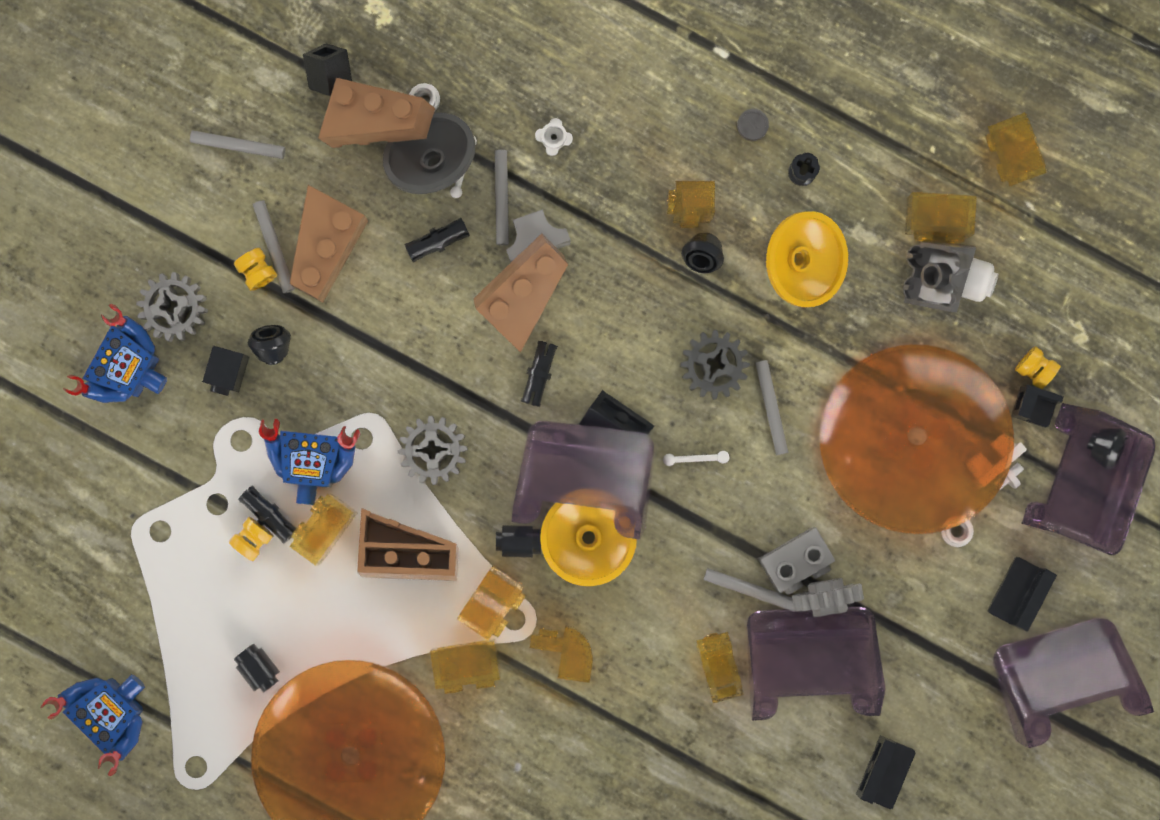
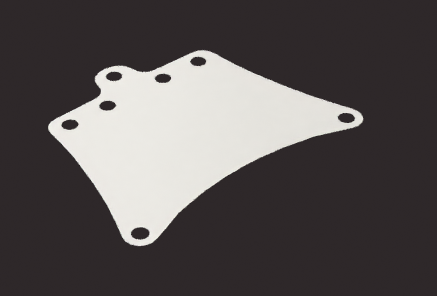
M360 414L316 433L317 435L338 437L343 426H346L345 433L351 437L357 428H366L372 433L373 441L367 449L355 448L353 466L340 482L333 483L331 488L317 486L315 505L296 503L298 484L283 483V479L277 476L267 456L264 439L259 434L261 421L256 418L242 417L230 421L216 434L213 449L217 466L216 472L209 482L143 514L133 524L131 539L150 597L164 664L170 705L174 773L180 784L186 788L194 790L206 788L253 741L281 720L322 694L357 677L415 656L453 647L522 641L534 631L537 621L535 609L483 557L456 525L425 482H419V474L417 473L413 477L408 475L412 469L411 466H401V463L406 460V455L398 454V450L403 448L388 423L378 414ZM238 430H245L252 437V445L243 452L233 449L230 442L231 436ZM252 485L271 504L275 503L279 507L278 511L298 529L290 540L287 539L288 541L285 544L268 529L274 537L268 544L261 546L259 549L260 554L254 561L241 555L229 544V540L233 535L241 532L243 529L242 524L248 517L256 521L258 520L238 500L243 492L249 490L248 488ZM216 493L224 495L228 500V508L221 515L211 514L206 506L208 498ZM361 508L416 530L419 529L456 543L459 548L457 581L361 577L357 573ZM160 520L167 522L171 527V536L168 540L161 543L154 541L149 533L151 525ZM513 608L521 610L525 615V624L522 628L515 631L508 629L503 621L505 613ZM252 644H255L258 649L262 648L280 671L276 675L279 681L264 693L260 688L255 692L236 669L238 665L234 661L237 655ZM193 756L202 757L207 763V771L200 778L190 777L185 770L187 760Z

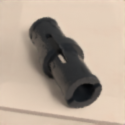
M459 218L438 229L434 227L429 230L430 233L404 245L414 263L438 250L440 253L445 251V247L469 237L470 234L462 218Z
M538 341L532 367L527 369L526 374L529 377L523 397L521 398V402L529 404L532 392H534L531 405L537 407L541 406L540 403L546 381L551 379L552 374L549 371L558 347L550 343L546 356H544L547 342Z
M253 485L250 486L249 490H245L238 500L258 518L257 522L261 526L265 525L285 544L288 541L287 539L290 540L298 529L278 511L279 507L275 503L271 504Z

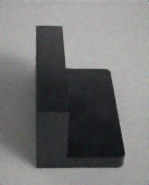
M602 390L577 426L576 432L622 464L628 465L654 425Z
M1015 557L988 608V613L1020 630L1028 632L1057 574L1048 569L1039 568L1020 557Z
M880 735L856 795L861 800L870 804L874 802L885 808L893 809L916 754L915 750Z

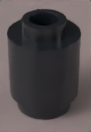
M503 525L502 532H496V551H502V557L533 558V554H541V529H533V526Z
M252 644L234 658L238 665L236 669L254 692L260 688L264 693L279 681L276 675L280 671L262 648L258 649L255 644Z

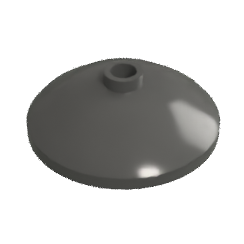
M434 113L426 139L389 142L386 144L383 153L385 173L394 186L407 193L429 194L443 190L459 180L470 167L475 155V139L469 126L459 117L448 113Z

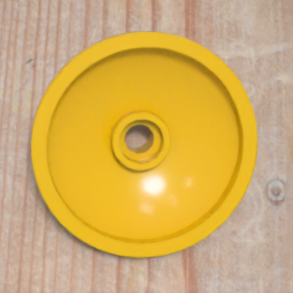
M798 212L787 217L775 229L767 248L766 267L770 283L776 293L784 301L794 306L815 307L830 300L840 289L848 268V248L841 229L831 218L819 212Z
M579 490L562 497L550 508L542 524L540 541L545 560L558 576L572 584L597 586L612 581L628 567L635 553L637 532L630 512L618 499L598 490ZM587 531H591L595 535V540L590 544L585 543L582 539L583 534Z

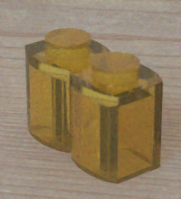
M492 565L457 617V620L488 641L492 635L498 638L508 624L504 617L509 609L512 608L517 611L527 596L522 593L525 585L496 565Z

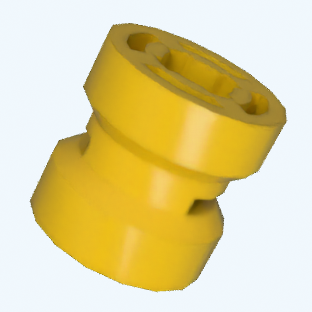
M255 248L245 253L234 262L237 271L244 274L246 278L245 284L250 291L262 288L277 277L273 267L268 266L265 262L266 256L261 248Z
M1034 346L1021 359L1015 371L1021 376H1028L1032 379V384L1035 387L1043 389L1055 377L1061 365L1054 360L1045 358L1043 351Z
M248 517L242 524L243 529L241 532L234 534L229 540V544L241 555L254 561L260 554L259 549L261 546L268 544L274 536L255 519Z

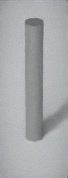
M194 130L190 134V143L284 159L286 148L283 146Z
M495 150L496 245H509L507 150Z
M265 201L255 202L252 205L282 292L294 291L295 288L290 284L291 276Z
M768 360L756 362L776 455L789 453Z
M709 568L706 570L703 580L795 611L792 597Z

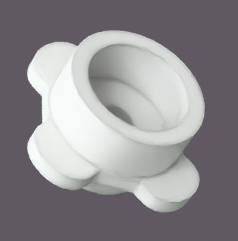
M557 118L551 119L549 124L545 125L543 129H538L535 133L536 140L543 143L546 147V153L550 156L557 155L560 148L564 145L569 146L573 140L572 134L566 132L562 126V121ZM555 134L557 139L552 140L551 135Z

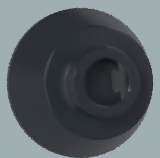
M698 233L694 235L682 248V259L695 272L711 273L723 265L724 254L722 244L711 233Z
M266 325L254 330L247 343L259 361L265 362L268 365H275L282 362L284 357L287 356L291 334L283 326Z
M1102 428L1099 433L1093 432L1087 449L1092 451L1091 458L1106 470L1115 468L1124 451L1128 435L1122 428Z

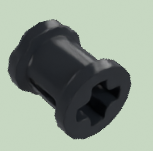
M803 153L793 159L788 169V176L795 185L807 186L812 183L820 170L817 157L811 153ZM803 163L809 166L808 172L804 176L799 173Z

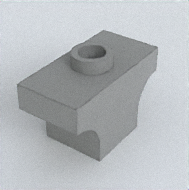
M542 209L513 220L517 236L514 244L506 249L510 262H512L541 233L557 249L570 245L571 241L567 229L552 227L547 222Z

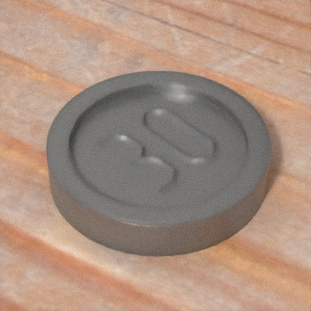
M758 109L744 111L737 122L739 134L749 141H757L763 138L769 128L767 116Z

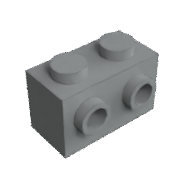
M811 527L758 558V561L776 592L781 593L785 591L789 595L803 587L804 585L801 581L813 575L814 579L829 572L831 570L829 565L835 562V559L817 528Z

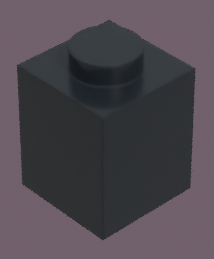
M213 345L202 382L211 385V392L225 396L229 395L230 390L239 393L249 356Z

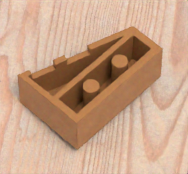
M336 78L318 139L332 148H340L342 145L351 144L370 145L371 142L381 141L389 143L426 139L435 108L421 97Z
M308 185L290 284L323 303L368 223L365 215Z
M541 233L473 298L476 310L520 353L568 266L564 255Z
M361 508L357 570L361 577L457 581L459 548L456 543L419 529L416 530Z

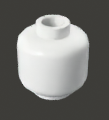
M973 258L962 293L963 298L976 302L983 301L986 296L991 298L999 275L994 272L993 264Z

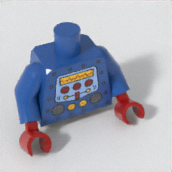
M109 304L108 306L116 311V316L112 319H107L101 314L103 321L111 326L83 378L81 379L75 375L67 376L77 381L76 389L71 391L63 388V390L75 396L82 393L83 397L102 403L123 402L129 399L130 396L139 397L144 387L159 394L167 382V377L154 371L159 361V358L154 354V343L143 326L130 317L123 316L116 305Z
M274 419L273 429L267 428L264 425V420H261L259 434L264 439L267 456L277 476L283 479V483L298 484L297 504L315 505L317 486L331 488L333 483L340 482L353 466L355 444L361 435L358 429L353 437L346 435V426H343L338 437L280 431L279 435L280 421L278 419Z
M133 674L121 685L113 678L104 681L97 677L75 683L58 694V698H47L40 708L47 704L55 706L56 712L49 715L48 719L56 718L61 712L62 707L66 708L63 713L104 753L99 759L98 769L106 761L113 763L114 767L108 772V776H112L118 769L119 760H124L139 741L143 723L140 714L143 711V707L134 698L145 688V685Z

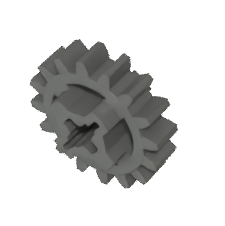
M717 330L712 332L711 338H708L702 332L700 334L701 342L698 343L693 339L690 340L689 343L693 350H684L682 353L688 358V361L680 363V367L688 369V372L682 378L683 380L691 379L693 383L689 389L692 391L699 387L701 389L700 397L702 398L707 392H711L712 400L717 399L718 392H722L725 398L730 396L729 388L732 387L738 391L741 387L737 380H746L748 377L745 373H742V369L750 367V363L742 361V357L748 352L747 350L739 351L737 347L741 341L738 339L731 343L729 341L730 333L728 332L723 338H719ZM717 344L715 350L710 353L699 352L704 346ZM728 350H730L735 358L736 367L728 361L726 356ZM721 352L719 365L723 369H718L709 378L711 366L707 364V360L712 361ZM694 363L701 367L704 375L702 381L695 373ZM719 377L731 378L724 385L713 386L715 379Z

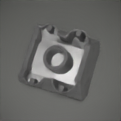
M922 240L920 244L910 247L907 254V262L913 268L912 275L904 282V303L948 312H957L976 247L936 240Z

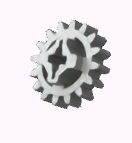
M172 272L170 279L161 273L159 274L160 282L156 283L151 279L148 280L151 287L149 291L140 290V293L145 296V300L137 301L136 305L144 308V311L137 316L141 320H147L143 326L145 330L150 331L155 328L153 332L154 337L159 339L165 333V340L168 342L173 341L174 335L179 340L184 341L186 331L195 335L196 330L193 326L196 323L204 325L205 322L199 316L200 314L208 313V309L202 307L200 303L206 301L207 298L204 295H197L201 286L197 283L190 286L191 278L185 275L180 281V276L176 272ZM174 287L183 288L189 295L177 296ZM159 293V298L157 299L156 303L153 304L155 297ZM170 301L178 304L174 308L173 314L167 311V308L171 307ZM189 310H192L190 317L185 322V317L187 313L189 312ZM166 318L171 328L161 326L156 319Z
M429 416L427 424H424L419 418L416 419L418 427L413 429L407 426L406 430L410 434L409 437H400L399 439L402 443L406 444L405 449L398 450V454L406 455V460L401 463V466H411L412 469L408 474L410 477L415 476L417 473L420 474V483H424L427 477H431L432 485H437L438 477H442L445 482L450 481L448 473L452 471L455 474H459L460 471L456 467L457 463H466V460L460 457V452L467 451L468 447L459 443L465 438L464 434L455 435L454 432L457 429V425L454 423L446 427V418L444 417L440 419L439 423H435L434 417ZM438 430L444 431L453 443H444L439 439ZM426 431L425 439L419 445H413L416 437ZM433 441L435 446L443 449L448 448L447 451L436 453L435 459H431V455L419 452V450L429 448ZM453 455L449 465L440 470L442 460L446 456ZM413 457H421L427 463L428 471L421 469L415 463Z
M842 578L809 583V591L792 595L795 611L812 610L814 617L847 612V604L864 599L862 584L844 585Z

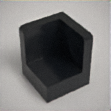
M325 43L303 54L310 90L331 96L336 78L352 81L347 49Z
M1031 385L1021 386L1011 417L1044 428L1049 427L1055 406L1063 402L1064 396Z

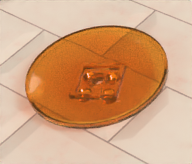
M911 344L891 347L876 352L860 361L842 377L832 391L826 403L820 426V452L823 466L830 483L839 497L850 509L868 522L883 529L903 534L921 535L942 532L957 527L976 516L992 501L1002 487L1009 472L1014 451V430L1010 411L1002 393L993 380L980 367L964 356L930 345ZM913 428H920L926 434V441L921 445H914L908 440V432Z
M336 660L309 668L288 681L278 690L264 709L254 733L251 752L252 775L255 788L272 820H423L439 794L446 763L443 731L439 719L425 695L411 681L386 666L363 660ZM351 746L358 750L359 760L357 763L348 764L343 760L342 751L345 747Z

